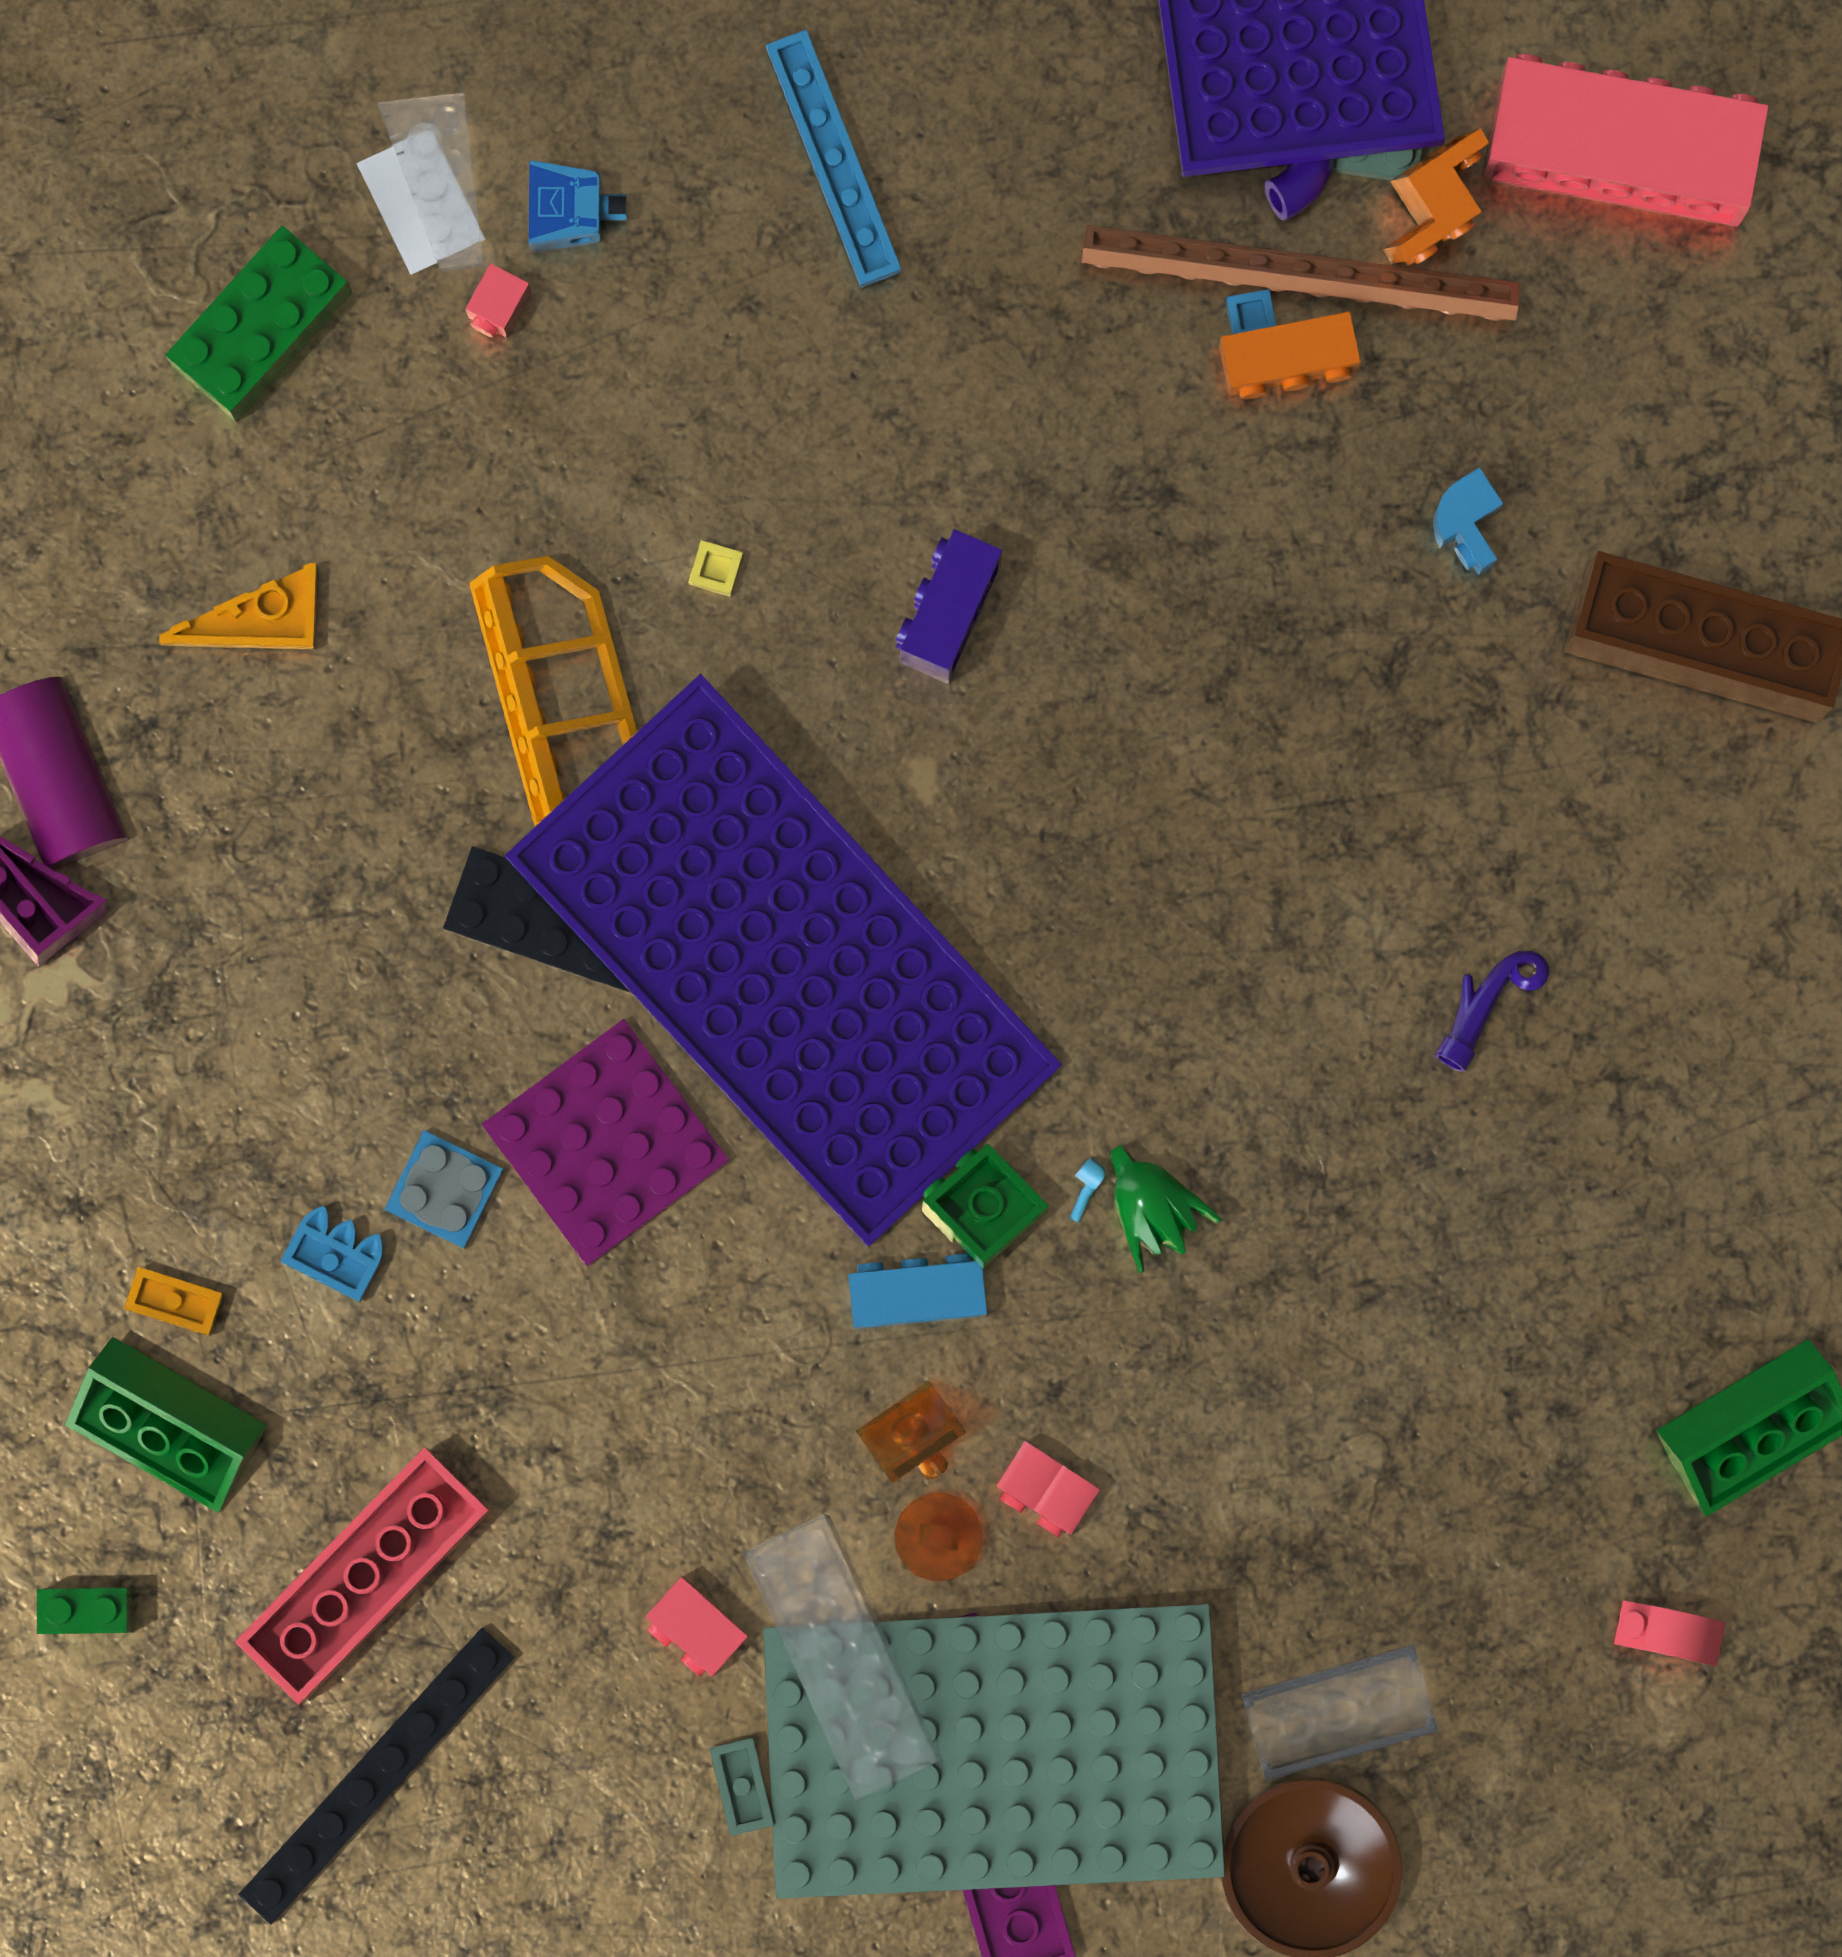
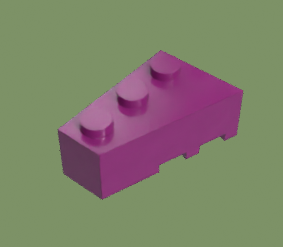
M0 836V923L39 967L107 913V900L97 894L90 893L72 882L69 877L61 872L57 873L37 861L31 854Z

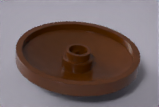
M1305 1777L1273 1785L1254 1797L1242 1809L1232 1824L1224 1846L1226 1877H1222V1882L1229 1906L1237 1920L1252 1937L1280 1954L1290 1957H1336L1351 1952L1370 1940L1382 1928L1397 1902L1402 1879V1857L1394 1829L1381 1809L1372 1800L1344 1783L1325 1778Z

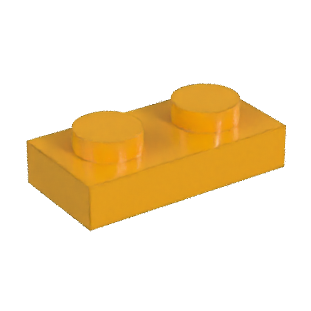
M137 1267L124 1309L211 1336L224 1294Z

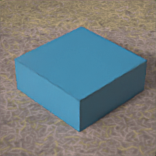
M1269 289L1226 297L1225 301L1232 334L1276 326Z

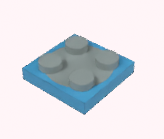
M423 1130L384 1210L465 1249L504 1169Z

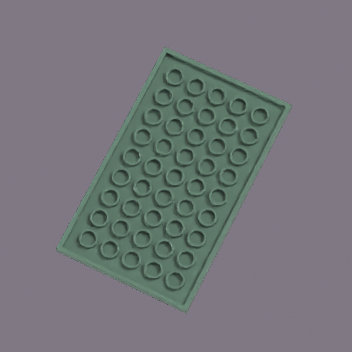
M1210 1604L763 1628L771 1806L774 1823L772 1827L776 1899L1226 1877Z

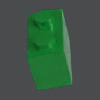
M133 1588L37 1589V1634L133 1633Z

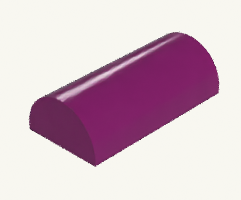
M62 677L44 678L1 694L0 760L42 864L52 870H56L129 840L64 679Z

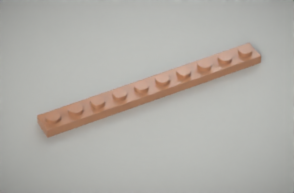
M1086 226L1082 263L1093 264L1099 268L1118 267L1137 270L1143 274L1163 273L1177 275L1187 280L1207 279L1222 281L1232 286L1243 284L1260 286L1276 292L1290 290L1310 293L1316 297L1335 296L1350 298L1360 303L1380 302L1394 304L1404 309L1424 308L1439 310L1449 315L1460 313L1477 315L1493 321L1502 319L1516 321L1519 282L1100 226Z

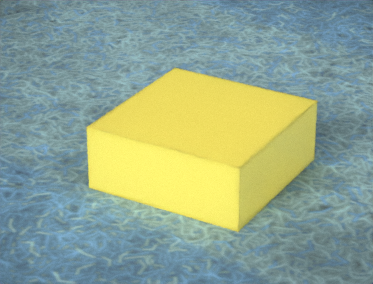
M701 540L688 581L689 585L731 597L743 559V552Z

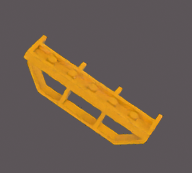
M550 556L493 565L469 582L534 827L566 798L565 793L560 789L556 774L558 769L557 758L553 750L549 749L547 737L617 723L621 741L624 744L637 732L599 590ZM540 571L584 602L593 636L522 649L523 633L519 624L515 623L511 608V588L504 581L503 577ZM596 648L613 712L546 724L545 714L538 707L534 693V673L526 661Z

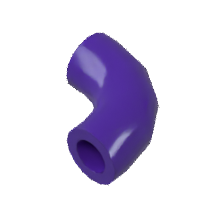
M1334 159L1289 164L1286 170L1265 182L1267 200L1279 219L1286 220L1297 215L1320 197L1332 175Z

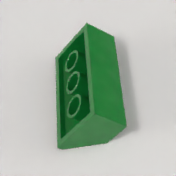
M112 1336L89 1366L65 1426L219 1513L252 1458L266 1424Z
M1807 1339L1656 1431L1668 1458L1700 1511L1707 1517L1842 1436V1388L1834 1369L1811 1341Z

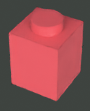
M490 263L465 308L468 318L473 320L470 325L486 336L493 338L498 333L507 338L532 293L529 283Z

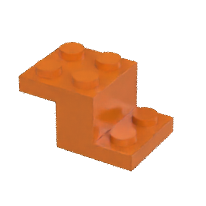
M1481 128L1460 134L1390 181L1418 225L1382 249L1391 264L1405 262L1407 266L1414 262L1418 264L1439 250L1435 245L1436 242L1441 239L1443 242L1450 238L1454 240L1475 226L1471 219L1482 211L1456 171L1468 168L1483 157L1479 150L1489 144V141Z

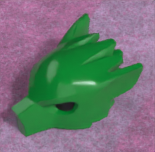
M1121 1145L1110 1151L1109 1158L1117 1179L1114 1191L1115 1211L1124 1229L1139 1273L1145 1271L1140 1243L1153 1255L1162 1253L1160 1244L1173 1249L1180 1255L1186 1252L1184 1242L1185 1228L1193 1233L1198 1228L1191 1209L1216 1224L1222 1221L1207 1204L1162 1167L1148 1162L1136 1161Z

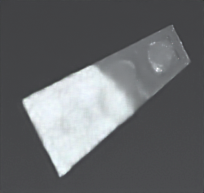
M464 93L378 102L379 111L440 271L484 267Z

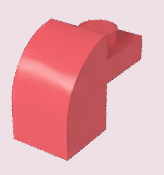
M1623 1600L1614 1644L1717 1666L1726 1622Z

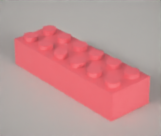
M424 1447L234 1642L298 1705L304 1704L492 1510L429 1448Z

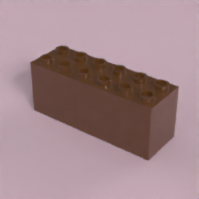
M1597 551L1585 570L1563 652L1818 723L1834 708L1842 678V619Z

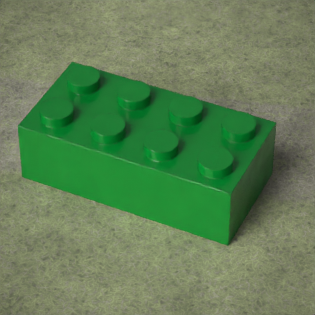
M281 225L165 356L175 370L237 422L352 294L348 281Z

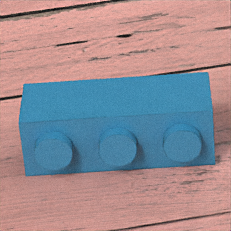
M970 1254L945 1256L946 1264L928 1266L927 1258L902 1260L901 1269L884 1270L883 1262L857 1265V1273L848 1274L854 1329L987 1316L983 1269L976 1261H972Z

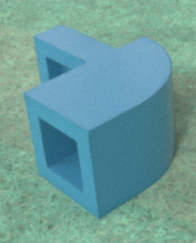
M1480 467L1448 488L1436 509L1433 521L1434 535L1439 547L1442 548L1451 541L1456 540L1458 545L1454 547V550L1459 560L1467 570L1473 567L1478 576L1492 568L1497 558L1476 526L1498 513L1503 506V502Z

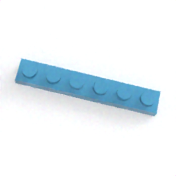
M807 30L767 44V53L860 288L901 273L900 264Z

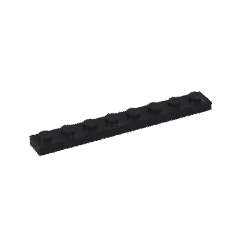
M482 1627L238 1895L272 1925L516 1657Z

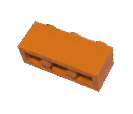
M1350 311L1221 336L1219 342L1229 396L1240 394L1242 400L1266 395V389L1283 386L1284 391L1303 389L1309 386V380L1326 377L1327 383L1348 380L1352 378L1351 372L1358 371L1361 363Z

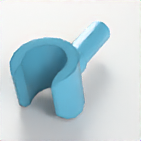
M1089 1158L1075 1175L1086 1184L1081 1190L1069 1217L1077 1222H1080L1090 1197L1105 1177L1104 1167L1093 1158Z

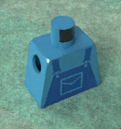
M529 161V246L531 252H543L597 243L601 241V220H627V194H602L600 173L557 164Z

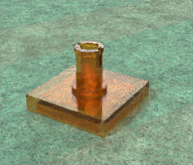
M930 1381L856 1430L891 1483L917 1466L924 1478H937L938 1475L930 1465V1462L933 1461L943 1474L948 1467V1461L941 1454L940 1450L966 1433L959 1420Z

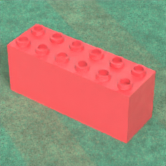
M1518 54L1516 58L1508 57L1499 80L1488 140L1489 144L1487 146L1481 179L1739 227L1751 207L1769 105L1758 103V98L1746 94H1734L1732 98L1717 96L1713 89L1703 86H1691L1689 90L1674 88L1670 81L1660 78H1648L1646 82L1628 79V74L1616 70H1604L1602 74L1585 71V66L1573 62H1561L1559 66L1542 63L1540 57L1530 54Z

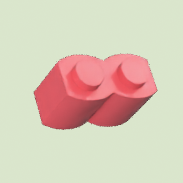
M1026 1441L996 1485L998 1489L1003 1491L999 1500L1019 1513H1022L1025 1507L1031 1509L1041 1516L1036 1524L1058 1538L1063 1531L1072 1535L1100 1489Z

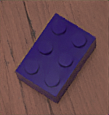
M953 529L949 540L941 537L931 560L933 562L931 569L935 570L931 580L925 577L922 579L914 598L915 605L913 609L918 610L914 620L906 617L896 638V642H898L896 649L900 650L901 664L949 684L1001 567L1002 549L956 529Z

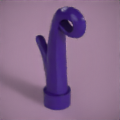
M1517 951L1512 953L1492 969L1475 994L1473 977L1470 974H1465L1462 983L1460 1006L1449 1035L1444 1037L1434 1054L1435 1057L1457 1071L1466 1072L1475 1056L1473 1050L1508 980L1511 979L1515 985L1524 990H1536L1542 987L1547 982L1549 976V965L1546 959L1533 951ZM1528 965L1534 967L1537 971L1534 976L1526 978L1520 974L1518 968Z

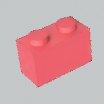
M683 1576L676 1581L645 1616L652 1623L647 1630L665 1647L673 1641L683 1650L685 1654L680 1660L699 1677L705 1671L713 1677L749 1637Z

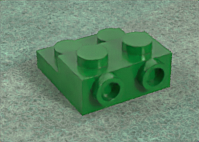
M986 1144L978 1152L975 1149L968 1151L957 1162L955 1167L958 1170L946 1181L942 1177L935 1180L923 1193L925 1199L922 1205V1212L951 1242L956 1240L983 1269L1049 1210V1205L989 1144Z

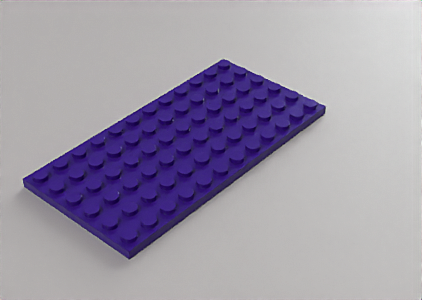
M701 673L504 855L511 865L867 1247L912 1207L935 1180L946 1175L968 1151L979 1144L1062 1066L1055 1056Z

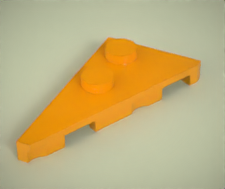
M308 563L302 566L303 569L277 581L275 579L271 580L251 593L245 592L213 607L214 610L190 621L188 619L172 626L170 630L159 634V644L161 646L315 650L318 566L316 563Z

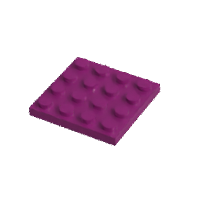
M622 1019L481 1124L587 1267L730 1162L625 1019Z

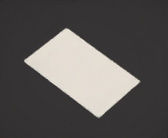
M431 128L356 163L411 275L486 240Z

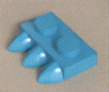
M318 1207L302 1219L280 1262L361 1303L381 1264V1237L379 1234L371 1235L353 1249L355 1243L353 1221L342 1222L327 1236L328 1213L326 1207Z

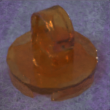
M947 1493L925 1494L912 1501L900 1514L894 1531L896 1551L903 1565L916 1576L933 1582L952 1580L966 1573L978 1559L983 1544L982 1525L974 1509L961 1498Z

